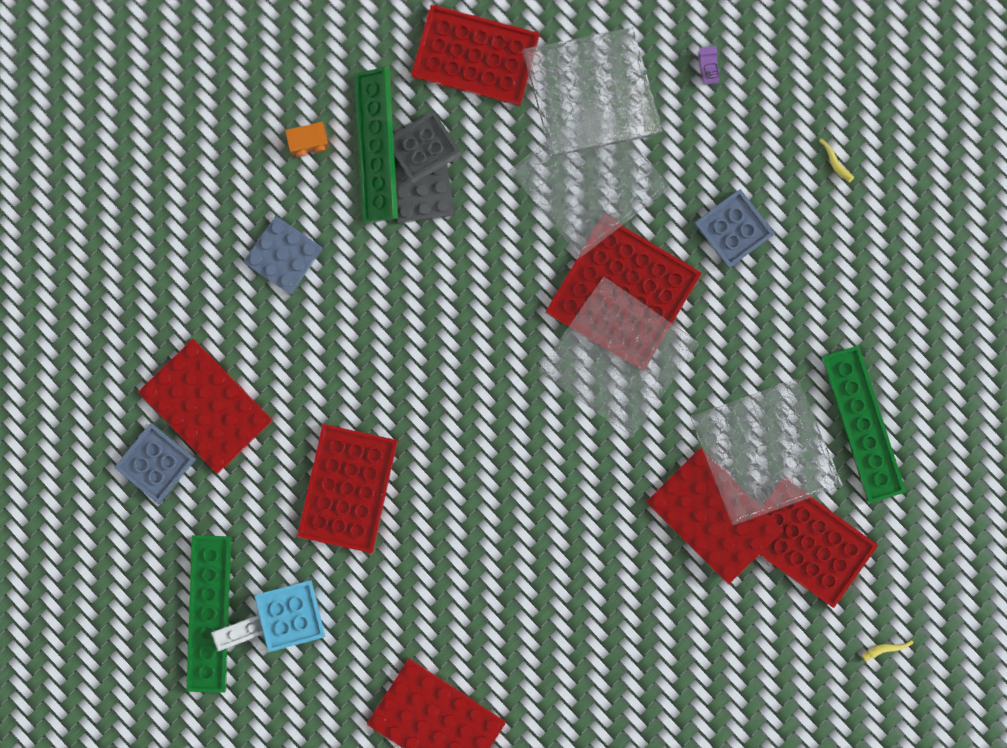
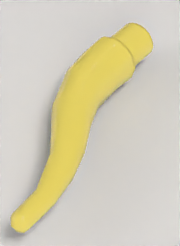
M820 139L819 142L827 150L834 171L842 179L850 183L854 176L839 163L832 148L824 140Z
M913 641L900 645H877L867 650L868 652L861 656L867 662L882 653L907 648L913 644Z

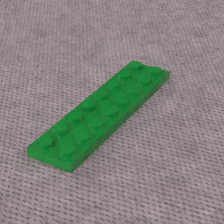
M381 67L354 74L362 220L364 224L398 219L389 68Z
M859 345L822 356L821 359L868 504L906 493Z
M192 535L186 692H226L228 648L217 651L211 633L229 626L232 536Z

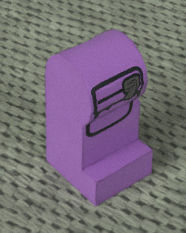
M717 46L699 48L697 54L703 85L719 83Z

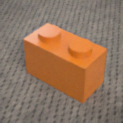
M323 122L285 130L292 156L303 157L308 152L321 153L326 151V148H329Z

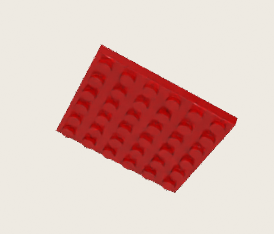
M603 215L545 313L644 371L702 272Z

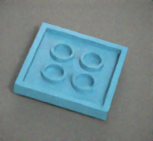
M311 580L254 595L268 652L325 637Z

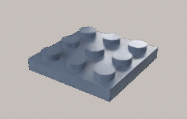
M741 189L694 223L728 269L775 234Z
M275 216L243 263L291 295L321 253L323 247Z
M150 423L114 468L156 503L160 504L196 461V458L157 426Z

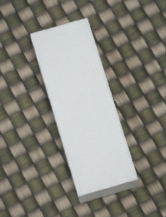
M258 615L211 634L217 651H220L264 633Z

